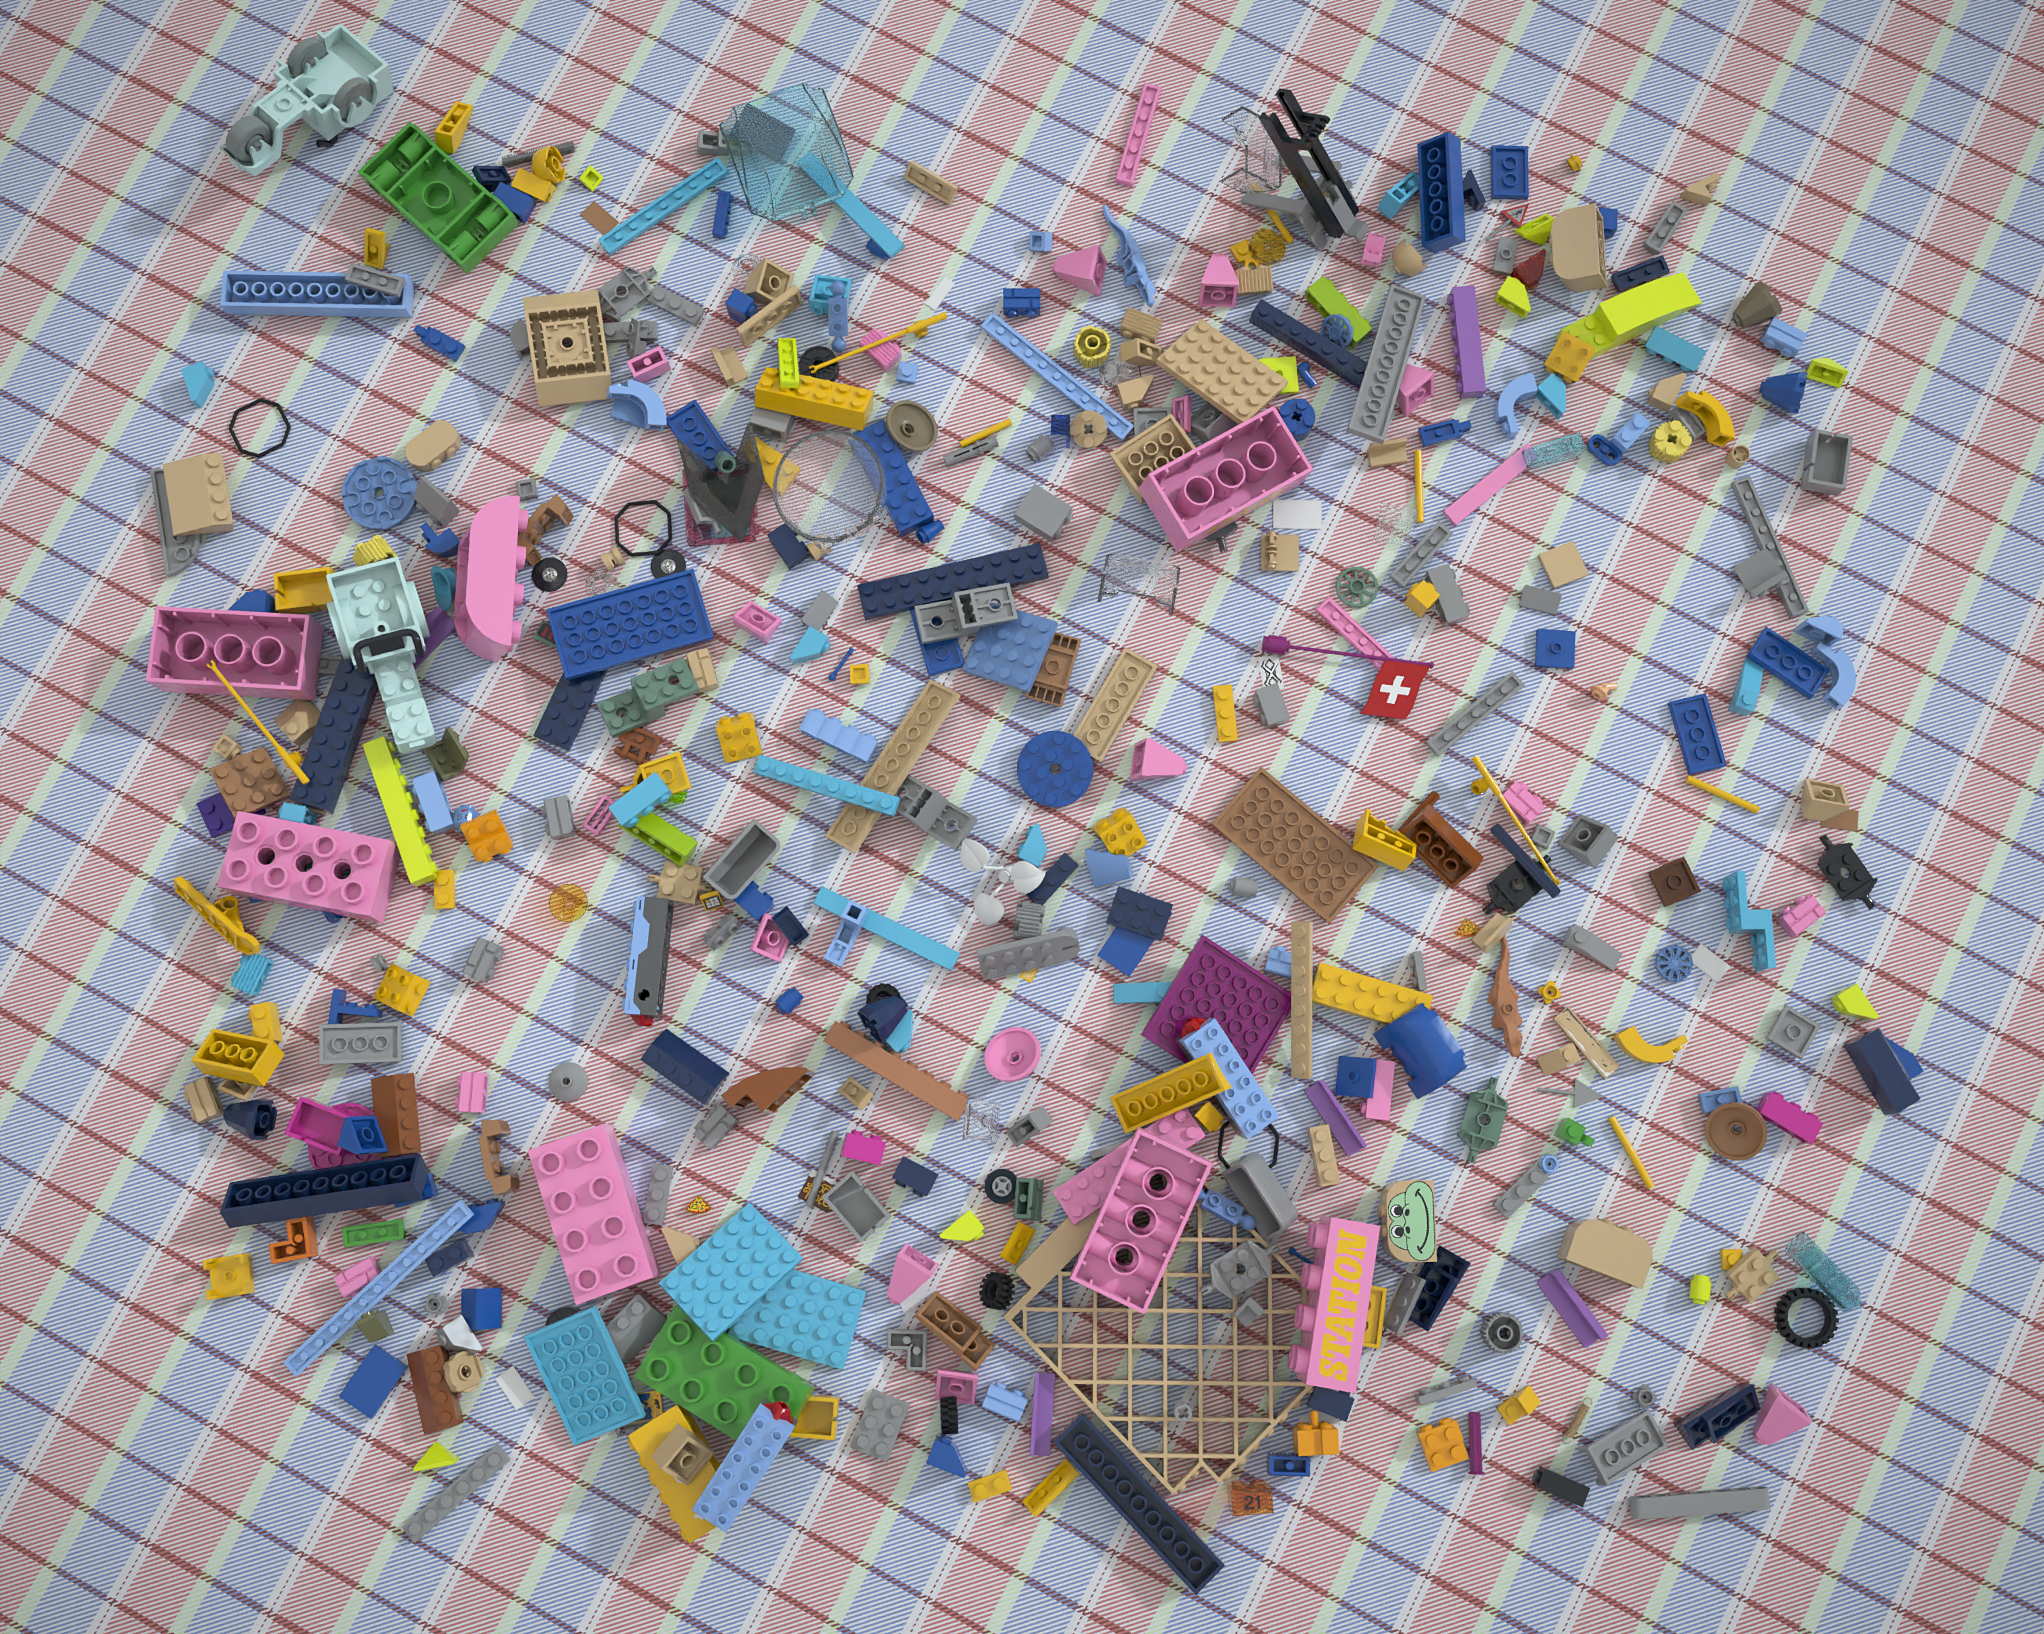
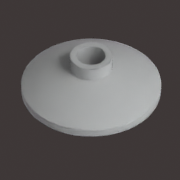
M562 1063L556 1066L549 1076V1089L561 1101L577 1100L585 1093L588 1086V1077L585 1070L576 1063ZM565 1078L570 1079V1083L568 1085L564 1084Z

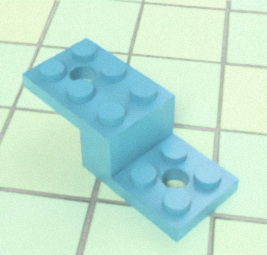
M1736 871L1725 876L1723 880V889L1726 891L1724 907L1728 915L1726 918V928L1729 929V934L1752 933L1750 945L1754 952L1752 965L1755 967V972L1776 968L1772 910H1748L1745 871Z

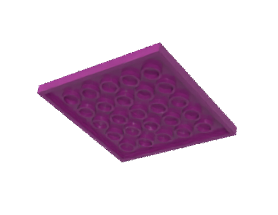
M1201 935L1142 1031L1141 1036L1186 1064L1189 1061L1175 1041L1181 1035L1183 1023L1191 1017L1215 1018L1251 1074H1253L1291 1010V993L1206 936Z

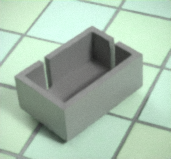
M1815 429L1807 438L1803 470L1806 471L1802 473L1800 489L1835 496L1846 489L1853 436L1835 433L1832 436V432Z
M851 1171L822 1198L858 1241L862 1243L876 1231L873 1228L874 1226L879 1228L892 1215L868 1187L863 1188L865 1183L854 1171Z

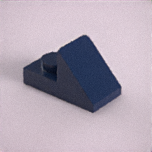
M474 166L471 170L476 180L490 193L496 190L500 182L507 185L512 181L504 166Z
M1468 170L1463 180V198L1468 196V202L1476 212L1483 208L1486 200L1472 170Z

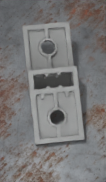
M1010 583L954 592L951 600L914 607L922 644L976 635L980 627L1018 620ZM997 601L1000 604V608L993 609L990 606V602ZM939 618L942 624L935 626L932 624V619Z
M909 774L894 795L901 799L896 813L908 819L919 830L955 851L958 850L962 841L966 839L978 821L972 814L949 802L937 790ZM906 790V793L902 797H899L900 793ZM956 823L955 827L949 830L950 825Z

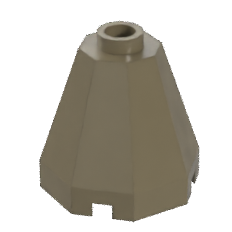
M1762 281L1753 286L1733 312L1734 316L1732 319L1737 326L1741 325L1745 328L1771 320L1781 314L1783 311L1778 298L1769 293L1772 291L1769 286Z

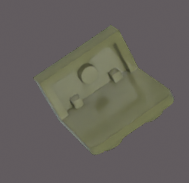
M451 727L445 729L440 741H437L431 747L423 749L442 782L462 774L469 757L467 749L461 746L458 734Z

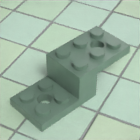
M682 657L631 678V690L597 703V708L612 738H615L666 716L664 706L699 692V687ZM672 678L679 680L676 685H671L668 682ZM620 710L628 712L625 717H619L617 713Z

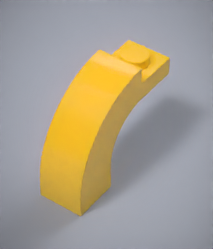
M1701 390L1696 394L1687 391L1675 400L1676 407L1690 411L1701 419L1706 428L1707 442L1723 447L1735 438L1733 423L1728 412L1708 392Z
M1635 1026L1628 1027L1613 1036L1619 1048L1626 1055L1636 1061L1650 1064L1674 1059L1673 1053L1683 1049V1044L1688 1042L1685 1035H1680L1661 1046H1653L1642 1039Z

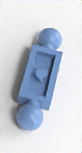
M835 281L830 287L834 298H828L829 336H835L831 344L832 349L837 353H841L846 349V342L842 339V336H848V298H842L845 292V285L841 281Z
M1210 1188L1206 1194L1201 1189L1196 1200L1202 1201L1200 1208L1234 1227L1239 1221L1245 1230L1255 1228V1217L1250 1214L1243 1215L1244 1207Z

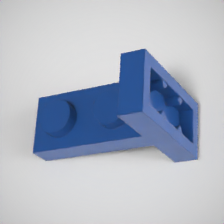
M333 989L328 1024H342L343 1014L382 1018L383 1010L377 1009V1005L365 1004V1007H357L358 1003L346 1002L345 1004L347 991Z

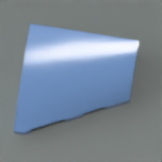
M615 399L610 417L630 423L631 426L645 429L644 414L641 408L632 401Z

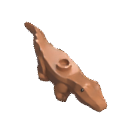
M1504 936L1500 940L1502 948L1501 958L1495 972L1494 985L1492 990L1489 991L1487 1002L1494 1007L1495 1015L1492 1018V1027L1496 1030L1503 1028L1504 1043L1510 1055L1518 1057L1523 1036L1517 1027L1521 1026L1522 1018L1518 1013L1517 1007L1519 995L1509 979L1510 953L1506 936Z

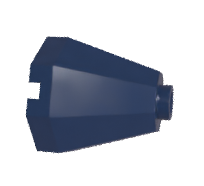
M892 996L865 1005L857 1014L865 1028L871 1030V1036L882 1044L890 1037L907 1013L906 1007L908 1005L902 997Z
M257 1099L229 1104L223 1113V1117L227 1125L249 1139L265 1140L269 1136L266 1135L267 1132L273 1131L275 1128L277 1109L271 1105L274 1104L273 1100Z

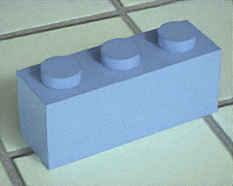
M432 771L412 779L414 784L412 790L414 795L418 796L420 800L418 807L421 813L425 814L426 821L424 823L427 830L438 835L453 829V812L438 774Z

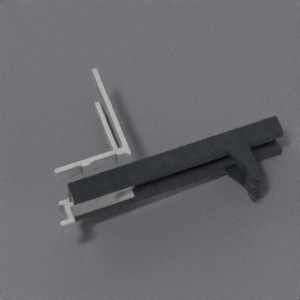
M1279 88L1275 95L1301 139L1289 137L1275 112H1272L1270 116L1262 112L1259 120L1278 150L1273 153L1268 162L1270 165L1288 168L1305 198L1301 201L1248 190L1241 199L1242 204L1296 215L1299 223L1303 225L1309 235L1308 238L1313 242L1318 251H1322L1327 244V240L1322 233L1323 228L1329 237L1340 239L1344 234L1345 236L1355 238L1357 242H1361L1369 228L1365 221L1355 219L1359 208L1350 191L1353 184L1348 179L1345 182L1339 172L1342 164L1340 161H1331L1318 138L1322 133L1321 130H1324L1326 124L1329 123L1330 118L1326 115L1303 112L1292 91ZM1298 151H1308L1311 157L1300 155ZM1310 172L1319 173L1321 175L1319 176L1317 181H1315ZM1312 210L1315 212L1317 218L1319 219L1318 223H1316V221L1310 213Z

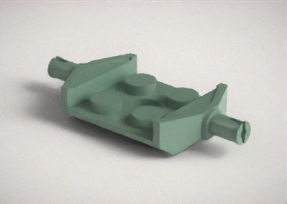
M1490 1077L1486 1090L1469 1092V1099L1459 1133H1457V1136L1471 1149L1467 1160L1471 1163H1475L1480 1150L1497 1148L1509 1105L1505 1099L1496 1093L1495 1089L1498 1079ZM1482 1114H1486L1489 1117V1123L1485 1126L1479 1121V1117Z

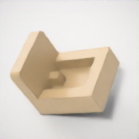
M222 734L212 747V750L229 761L239 757L244 747L227 735Z

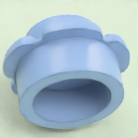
M1543 1155L1540 1158L1539 1167L1545 1173L1552 1174L1558 1169L1559 1163L1554 1155Z

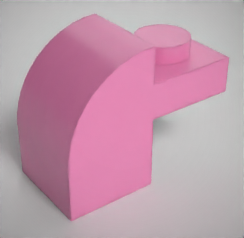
M1368 232L1360 264L1378 268L1382 259L1386 236Z

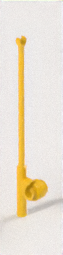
M942 312L928 319L916 321L913 325L906 327V329L817 366L812 365L809 367V369L814 368L811 374L815 373L818 369L907 333L911 334L914 332L918 338L928 335V326L948 319L947 314Z
M210 661L212 666L207 663V667L215 672L273 744L276 752L284 760L285 765L292 770L303 785L309 783L310 780L299 767L304 760L303 756L298 751L288 754L216 668L215 662Z
M1478 754L1472 757V761L1483 778H1478L1472 782L1471 791L1476 795H1481L1490 788L1494 795H1497L1551 880L1558 886L1561 882L1555 878L1504 799L1500 788Z

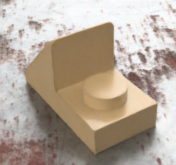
M1715 172L1686 187L1680 197L1683 200L1707 206L1712 200L1709 192L1717 187L1716 184L1721 177Z
M1573 1042L1536 1058L1544 1076L1581 1061Z
M851 1076L848 1077L838 1090L840 1094L861 1110L864 1109L874 1096L872 1092Z

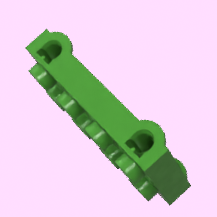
M411 122L407 123L358 171L363 181L467 275L519 225L515 215L501 200L487 191L440 149L418 126Z
M678 1305L674 1306L634 1376L734 1440H737L763 1398L770 1402L782 1401L786 1403L790 1408L791 1416L798 1420L816 1388L801 1376L782 1367L727 1332H724L712 1342Z

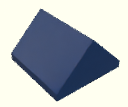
M375 1115L344 1118L337 1146L357 1155L388 1152Z
M502 1287L462 1288L461 1315L471 1330L502 1328Z

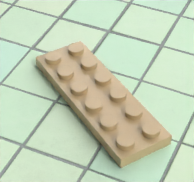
M1126 647L1073 734L1085 744L1092 759L1099 763H1102L1158 668V665Z

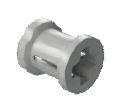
M1178 1402L1174 1405L1173 1414L1178 1421L1187 1422L1192 1417V1409L1187 1403ZM1186 1407L1185 1411L1187 1412V1415H1181V1417H1179L1180 1413L1178 1412V1409H1184Z

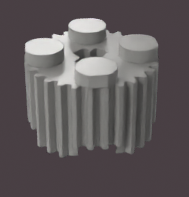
M1018 901L1013 939L1022 940L1042 934L1044 905Z
M1505 1312L1489 1314L1488 1318L1485 1317V1321H1482L1484 1324L1480 1327L1481 1339L1484 1340L1483 1343L1486 1344V1347L1495 1352L1508 1354V1352L1512 1353V1350L1517 1351V1348H1520L1519 1345H1523L1522 1341L1524 1340L1522 1338L1524 1336L1522 1334L1524 1332L1522 1330V1322L1515 1318L1516 1316ZM1505 1328V1330L1503 1331L1505 1336H1500V1329Z

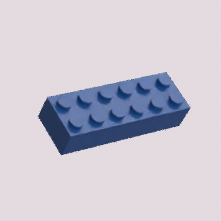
M1445 132L1417 144L1422 247L1433 253L1466 242L1461 140L1450 132Z
M884 419L864 428L863 431L859 430L851 434V442L900 537L903 538L917 531L919 527L934 522V515L896 442L890 436Z

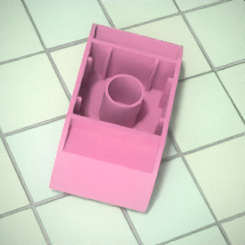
M504 496L485 504L474 517L470 528L465 532L458 546L454 626L460 640L472 653L492 662H498L505 652H512L514 644H519L521 638V621L513 620L516 606L521 607L524 585L515 583V579L517 578L518 569L523 570L526 547L517 546L518 532H526L528 510L519 509L520 496Z

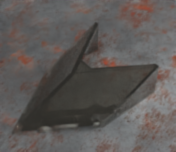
M749 423L746 426L735 457L736 467L734 471L727 474L717 475L681 439H678L677 443L691 497L742 543L765 480L752 424Z

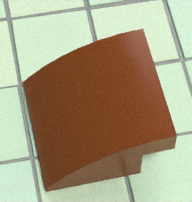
M804 1067L771 1069L740 1081L724 1092L721 1097L734 1109L743 1110L753 1101L762 1112L773 1114L814 1077L815 1073Z

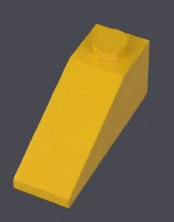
M456 101L434 131L436 145L445 153L454 154L460 146L473 111V105Z

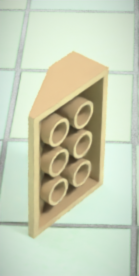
M1169 414L1112 451L1109 455L1129 490L1141 505L1146 501L1138 488L1147 475L1196 447L1174 416Z
M222 453L201 454L162 464L173 536L233 531V519Z

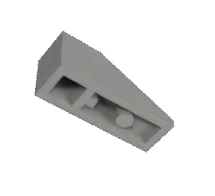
M1576 924L1568 928L1561 942L1566 947L1611 971H1614L1622 956V953L1602 939Z

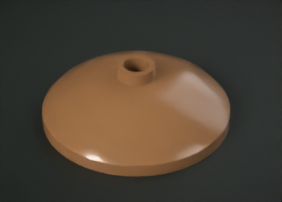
M1729 1102L1718 1106L1710 1113L1705 1125V1135L1709 1145L1717 1154L1730 1160L1741 1161L1756 1156L1763 1149L1767 1140V1126L1763 1117L1753 1107L1744 1103ZM1739 1125L1741 1130H1736L1734 1126Z

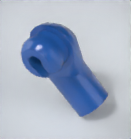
M1308 362L1299 364L1297 370L1303 381L1311 389L1317 384V381L1308 372L1310 365Z

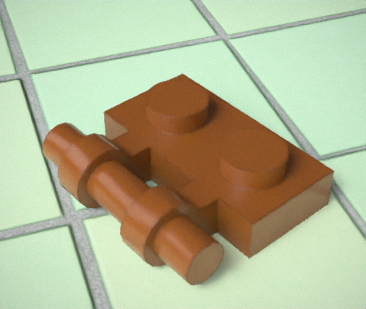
M636 728L620 736L619 741L625 743L623 748L617 746L614 753L620 755V758L624 760L629 759L636 762V765L639 766L651 761L646 759L647 754L655 756L662 738ZM634 747L641 750L639 755L630 752L631 748Z

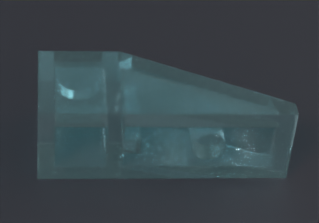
M1575 433L1533 446L1521 452L1528 469L1575 459L1586 450L1581 433Z

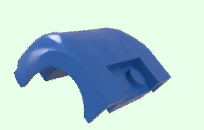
M1419 1003L1396 1020L1373 1033L1383 1050L1391 1048L1393 1055L1400 1061L1406 1074L1411 1077L1407 1085L1417 1099L1438 1089L1467 1068L1463 1056H1465L1464 1051L1434 1009L1430 1011L1424 1006V1003Z

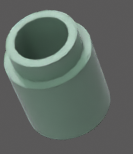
M720 451L715 455L714 464L722 473L727 474L734 471L736 461L730 453Z

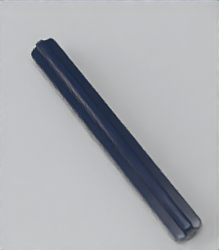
M1500 824L1494 825L1490 830L1491 833L1552 898L1557 897L1561 890Z

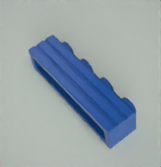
M719 191L712 230L713 238L725 239V235L728 234L727 225L730 222L728 216L731 214L730 204L733 203V196L728 191Z

